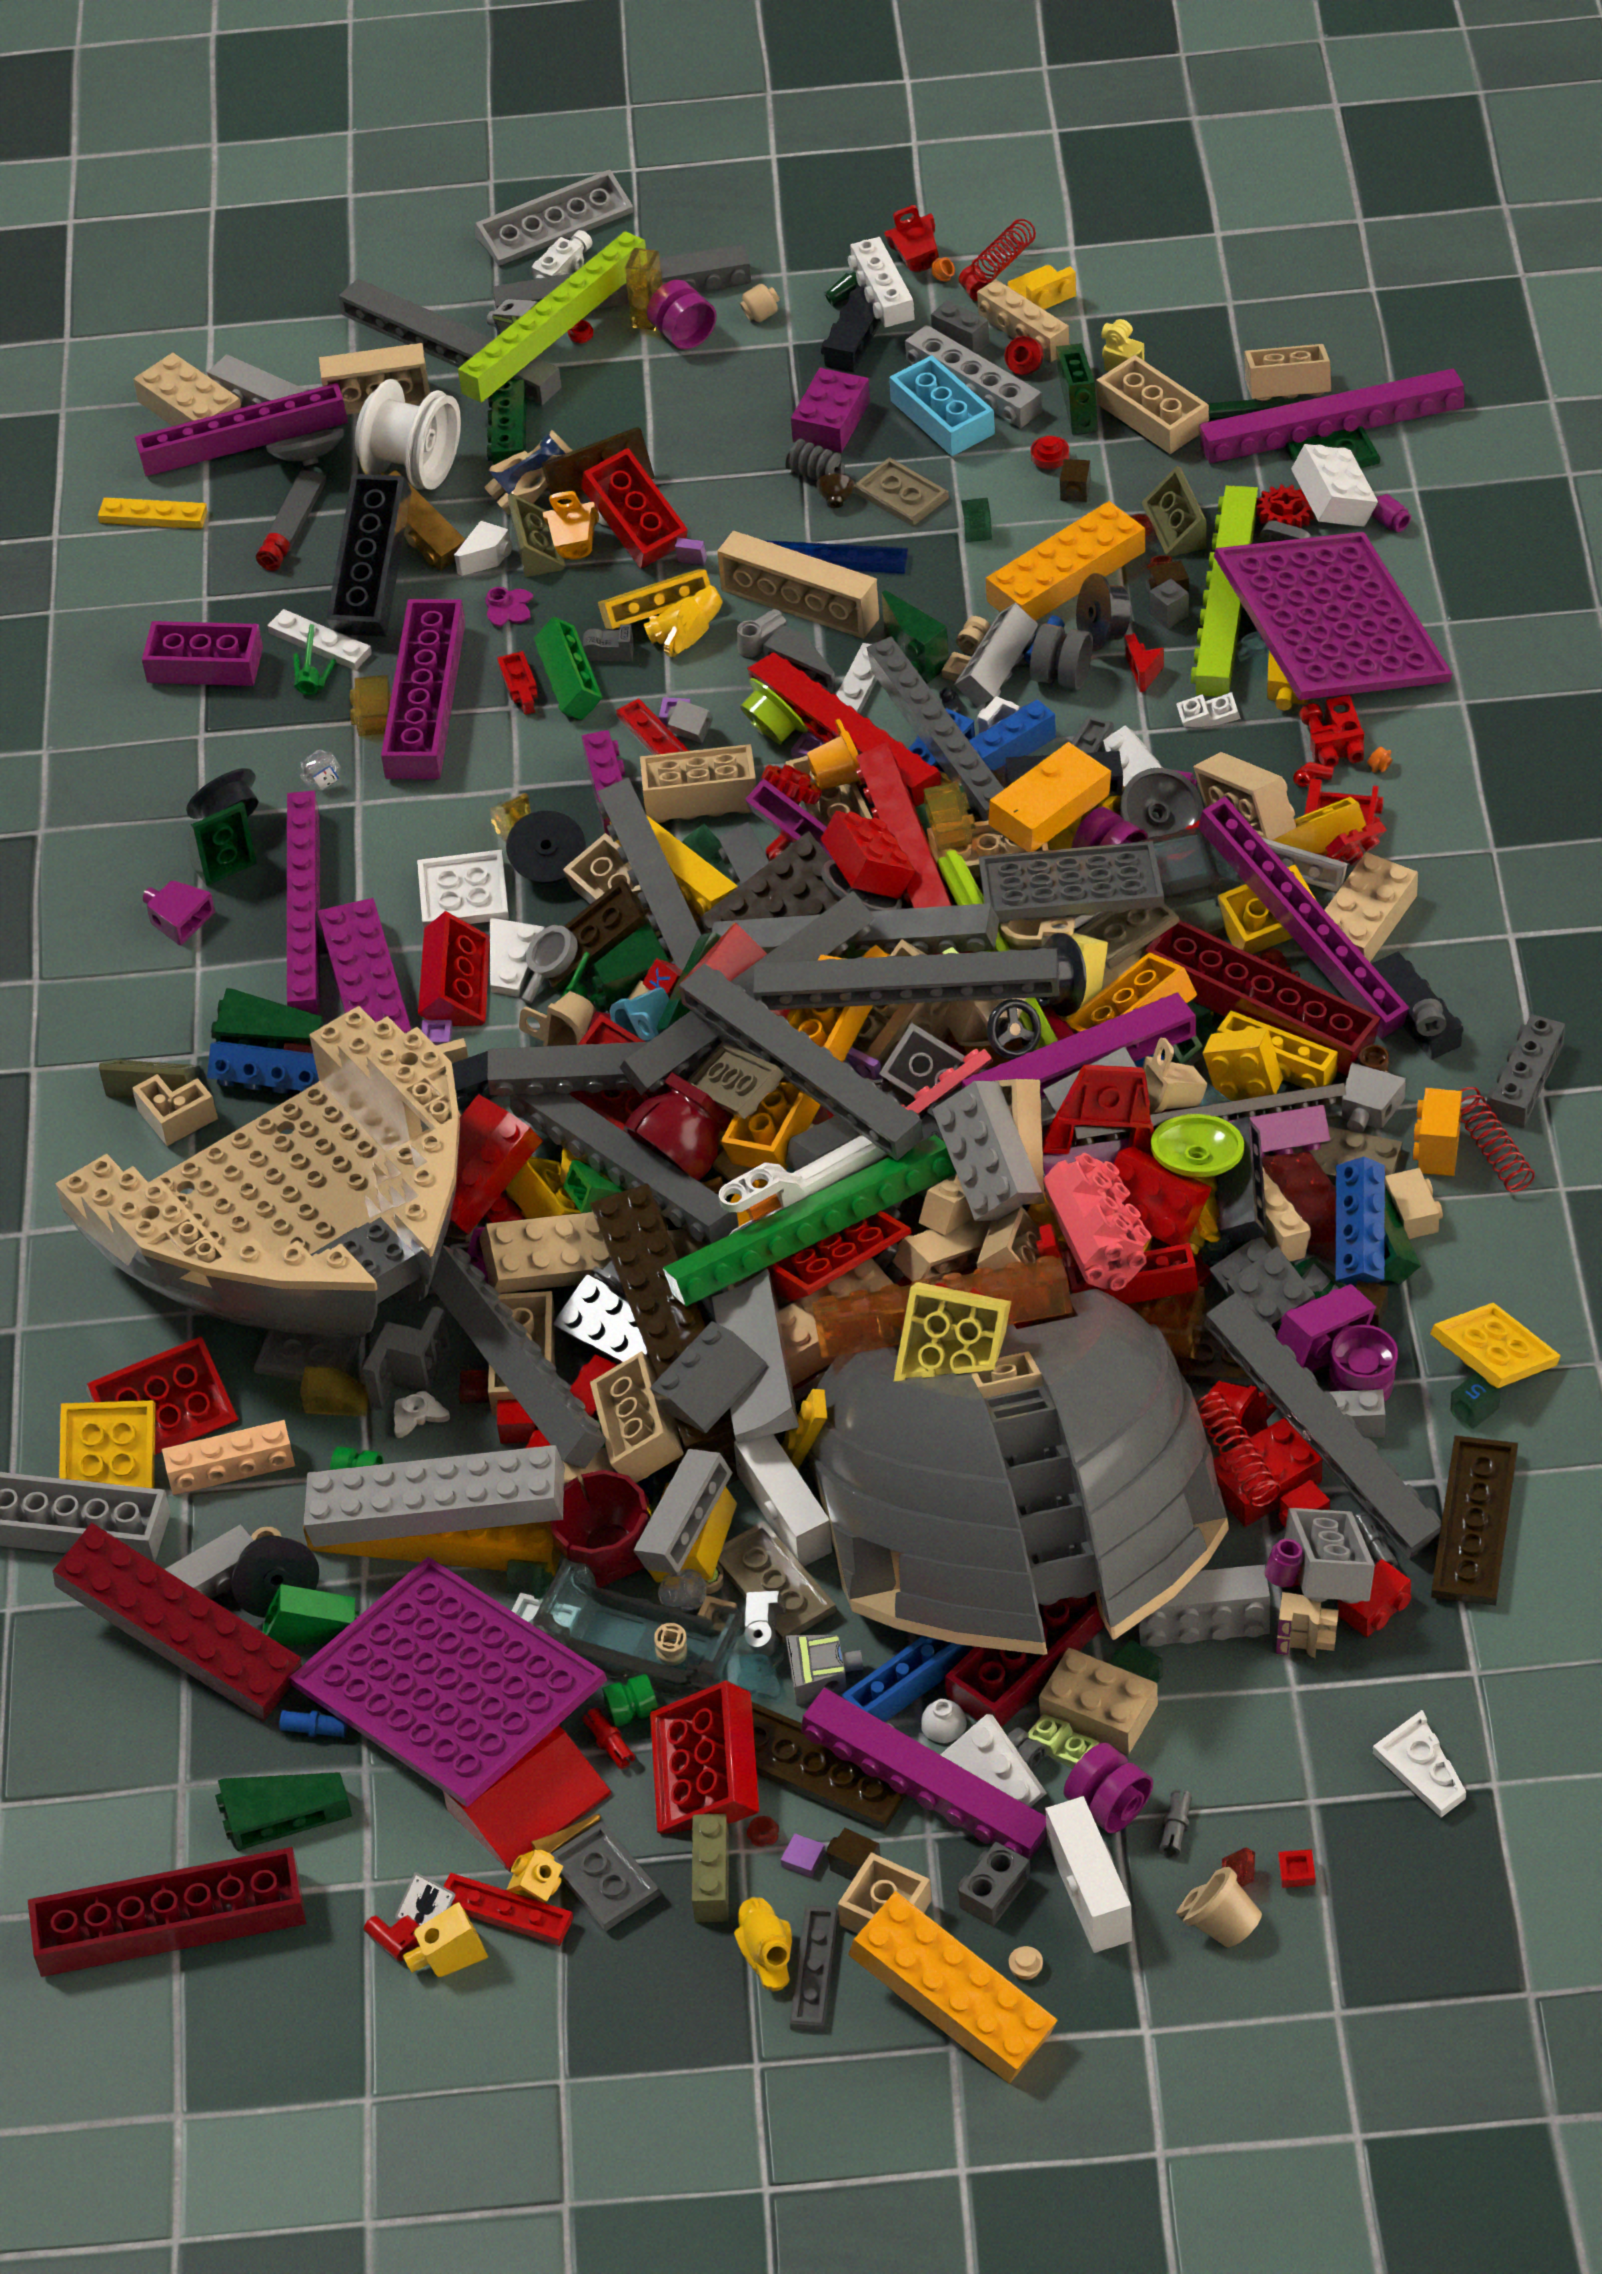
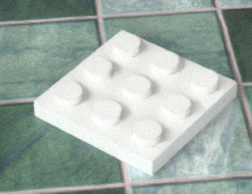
M502 850L417 860L423 928L444 911L449 912L468 924L490 922V918L509 919Z

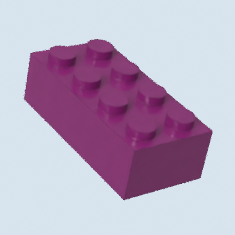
M152 621L142 656L147 683L254 686L263 650L259 624Z

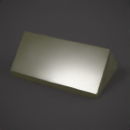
M1176 466L1141 502L1165 554L1169 557L1206 548L1205 516L1181 467Z
M510 493L508 495L511 523L525 577L562 571L566 567L564 558L557 553L550 528L543 519V512H546V510Z
M115 1059L99 1063V1071L106 1096L134 1098L132 1087L157 1074L173 1092L197 1079L200 1073V1065Z

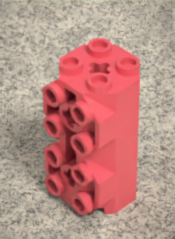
M1087 1153L1076 1156V1161L1069 1164L1066 1160L1057 1162L1043 1179V1185L1046 1189L1045 1198L1086 1283L1102 1289L1111 1288L1114 1291L1123 1289L1127 1282L1146 1264L1143 1246L1151 1238V1234L1139 1219L1141 1216L1140 1212L1131 1204H1126L1125 1206L1122 1204L1130 1195V1192L1124 1186L1121 1178L1118 1177V1168L1109 1161L1103 1163L1092 1158Z

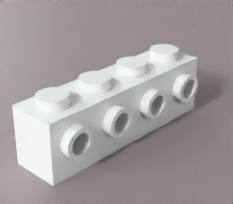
M876 237L850 244L849 267L851 271L855 270L859 286L864 287L867 302H872L875 317L881 319L884 327L914 320L913 298L881 238Z

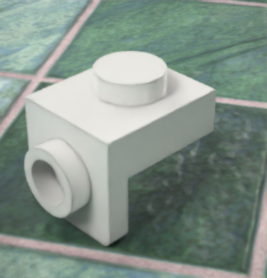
M996 696L978 714L979 733L986 731L1000 720L1020 710V707L1011 701H1006Z

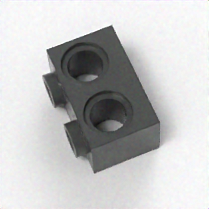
M995 1842L989 1851L985 1850L979 1856L976 1868L970 1876L965 1875L960 1881L957 1888L960 1909L994 1927L1030 1880V1860ZM1005 1869L1006 1871L998 1872L996 1870ZM980 1893L988 1894L986 1896H977Z

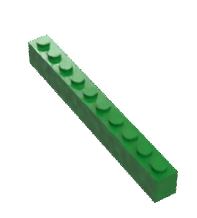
M933 1135L917 1143L898 1161L890 1156L663 1267L672 1294L685 1306H688L957 1174L945 1142L936 1135Z

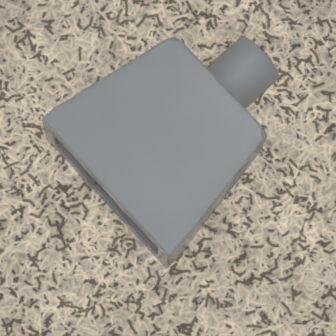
M1352 1063L1345 1085L1346 1095L1342 1098V1117L1348 1120V1129L1362 1133L1366 1125L1377 1129L1383 1128L1405 1099L1406 1078Z

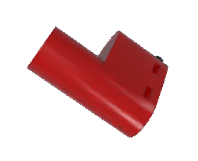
M375 1915L369 1918L363 1927L364 1932L399 1962L404 1960L403 1955L420 1946L414 1934L415 1929L420 1927V1925L408 1915L401 1918L392 1927Z

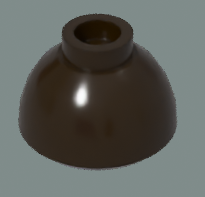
M841 473L826 474L817 480V490L823 500L827 501V506L830 508L842 507L843 502L850 497L854 488V481L849 476Z

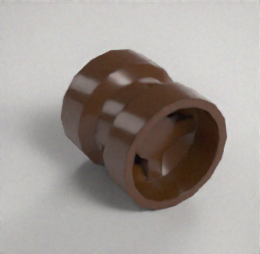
M1379 1045L1365 1046L1359 1053V1064L1388 1073L1389 1053L1384 1047Z

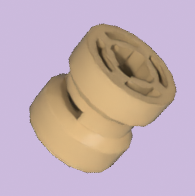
M971 616L966 621L964 630L959 633L956 639L957 646L966 654L973 655L990 629V624L981 617Z
M676 1623L661 1625L656 1630L654 1637L657 1659L667 1666L681 1664L687 1656V1635L684 1628Z

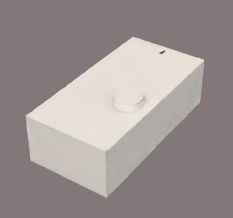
M772 1434L737 1443V1440L734 1441L737 1475L776 1535L804 1567L831 1553L830 1520L775 1436Z
M1084 1796L1045 1808L1047 1845L1093 1952L1096 1953L1132 1941L1131 1904Z

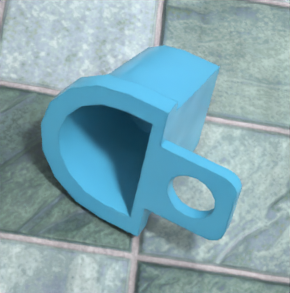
M655 988L631 1000L629 998L621 999L611 1005V1021L643 1041L649 1042L659 1035L656 1027L670 999L664 988Z

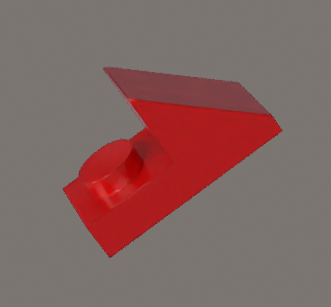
M1135 633L1124 635L1125 657L1139 692H1145L1164 667V648L1146 651L1144 644H1139Z

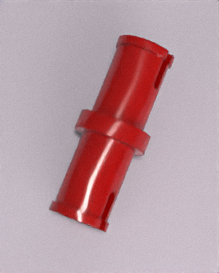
M599 1708L589 1710L587 1713L591 1719L584 1715L582 1721L597 1738L596 1743L599 1748L607 1751L619 1769L630 1766L631 1764L626 1758L634 1762L636 1755L622 1740L620 1730L617 1727H612Z

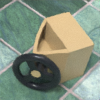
M1026 998L951 1001L944 1019L959 1045H991L996 1053L1011 1060L1033 1052L1041 1037L1040 1018L1036 1010L1029 1003L1025 1002ZM1022 1010L1031 1020L1032 1032L1024 1029L1021 1022L1018 1021ZM1016 1038L1028 1041L1027 1045L1020 1050L1013 1051L1003 1047L1007 1042L1013 1041Z

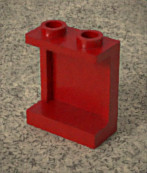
M1310 779L1304 815L1352 797L1359 802L1367 826L1380 822V818L1376 816L1377 814H1382L1384 797H1379V786H1373L1371 796L1322 792V780Z

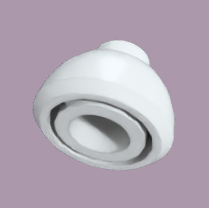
M939 1699L929 1704L921 1717V1729L924 1735L938 1743H948L958 1739L964 1733L967 1725L965 1714L960 1706L946 1699Z

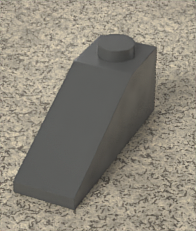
M782 625L763 645L764 658L774 652L781 658L787 659L799 671H804L814 682H819L831 694L836 692L834 671L804 634Z

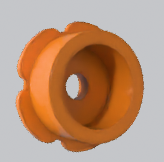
M943 257L933 261L931 271L937 280L948 282L955 274V267L950 259Z
M1380 746L1372 753L1367 764L1372 768L1373 773L1377 770L1384 772L1393 761L1390 757L1391 750L1387 751Z

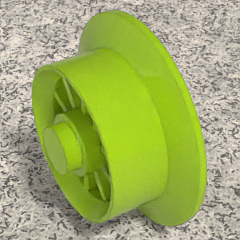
M749 679L753 693L740 705V708L751 721V725L756 731L762 735H767L778 744H782L794 729L805 734L808 732V728L802 719L776 693L757 679Z

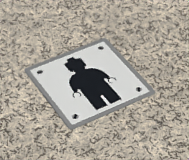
M415 1872L395 1918L400 1920L408 1915L421 1926L448 1909L452 1904L455 1893Z

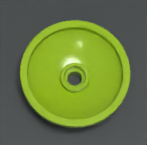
M1186 1114L1171 1118L1156 1128L1151 1138V1151L1155 1159L1173 1173L1185 1177L1207 1178L1220 1175L1239 1163L1244 1153V1139L1240 1131L1224 1119L1205 1114Z

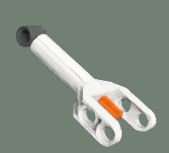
M861 1135L794 1173H788L779 1164H761L725 1184L719 1191L720 1205L725 1211L743 1212L746 1210L751 1219L749 1222L732 1230L729 1235L855 1174L887 1156V1153ZM758 1179H764L768 1182L763 1188L752 1186V1183ZM730 1194H739L742 1197L736 1203H729L725 1200Z

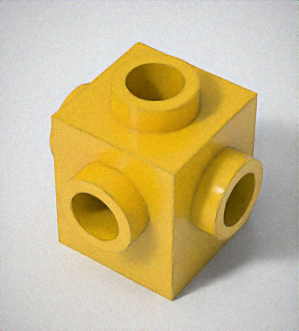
M534 1850L520 1855L511 1868L513 1876L506 1890L543 1903L547 1902L561 1883L559 1875L563 1866L554 1861L553 1855L543 1850Z

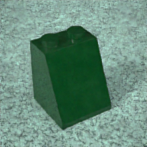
M650 923L641 926L594 964L595 977H592V984L595 992L598 994L594 999L599 1012L610 1013L612 1004L621 999H628L639 980L644 981L648 970L656 958L669 962Z

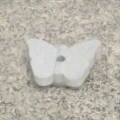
M419 1391L416 1394L395 1401L394 1432L397 1438H402L409 1434L417 1423L423 1425L425 1421L446 1422L450 1420L449 1411L442 1407L438 1401H435V1398L426 1391Z

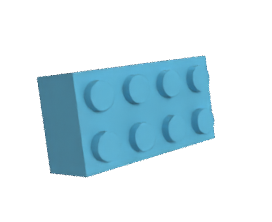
M933 355L889 377L891 402L951 456L995 434L994 410Z

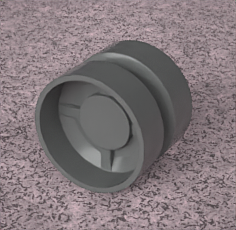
M1046 623L1042 624L1036 635L1031 652V679L1037 682L1052 684L1058 675V683L1061 687L1080 690L1086 680L1093 650L1092 634L1086 631L1071 629L1065 638L1063 627Z

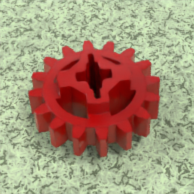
M1280 484L1279 489L1271 486L1269 487V493L1262 491L1261 497L1257 498L1256 517H1260V524L1277 521L1302 529V524L1309 526L1310 520L1314 519V512L1302 489L1295 490L1292 484L1289 488H1285L1283 484Z
M784 764L783 769L776 765H768L761 776V779L764 778L798 805L801 801L806 804H817L823 792L815 783L810 782L811 776L809 774L799 771L790 765Z

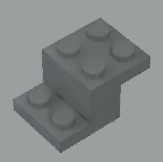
M1263 1237L1249 1241L1210 1268L1211 1275L1228 1297L1236 1292L1242 1300L1247 1299L1255 1308V1315L1262 1323L1266 1321L1271 1327L1280 1323L1282 1316L1289 1309H1296L1315 1298V1294L1277 1246L1272 1250Z
M432 1307L428 1317L422 1319L419 1329L386 1322L383 1330L376 1334L373 1349L369 1356H365L361 1366V1372L364 1374L366 1382L365 1391L368 1393L370 1406L382 1409L393 1386L429 1393L451 1349L444 1309Z

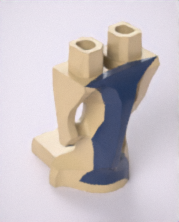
M551 430L530 453L524 451L491 466L489 472L494 478L484 488L495 500L504 492H507L497 503L510 515L508 495L513 493L534 504L548 487L541 463L573 450L555 431Z

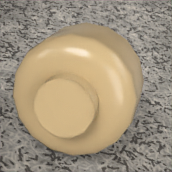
M758 284L742 295L743 301L740 303V306L749 321L754 320L760 323L777 313V302L780 299L773 287L768 289L764 284Z

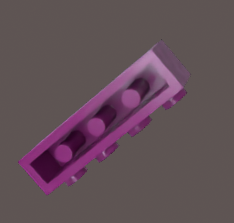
M609 730L581 735L585 762L596 803L601 802L597 791L624 780L622 776H625L623 761L616 758L620 756L617 740H611ZM599 811L604 833L610 836L607 826L610 825L609 817L603 820Z

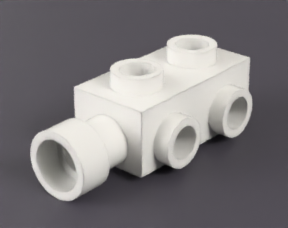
M578 230L570 238V241L560 237L539 260L534 262L531 267L533 280L569 274L580 269L584 264L583 253L593 244L591 237L582 230Z

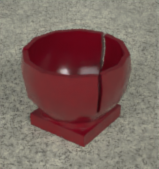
M671 1073L665 1080V1083L671 1088V1092L649 1098L632 1112L624 1125V1130L649 1149L655 1145L652 1151L699 1182L709 1172L718 1156L719 1132H726L732 1119L707 1093Z
M607 1470L581 1474L588 1499L584 1496L578 1477H575L564 1486L563 1520L550 1521L553 1543L574 1567L585 1570L594 1590L644 1568V1565L633 1550L651 1518L649 1500L645 1492L628 1475Z

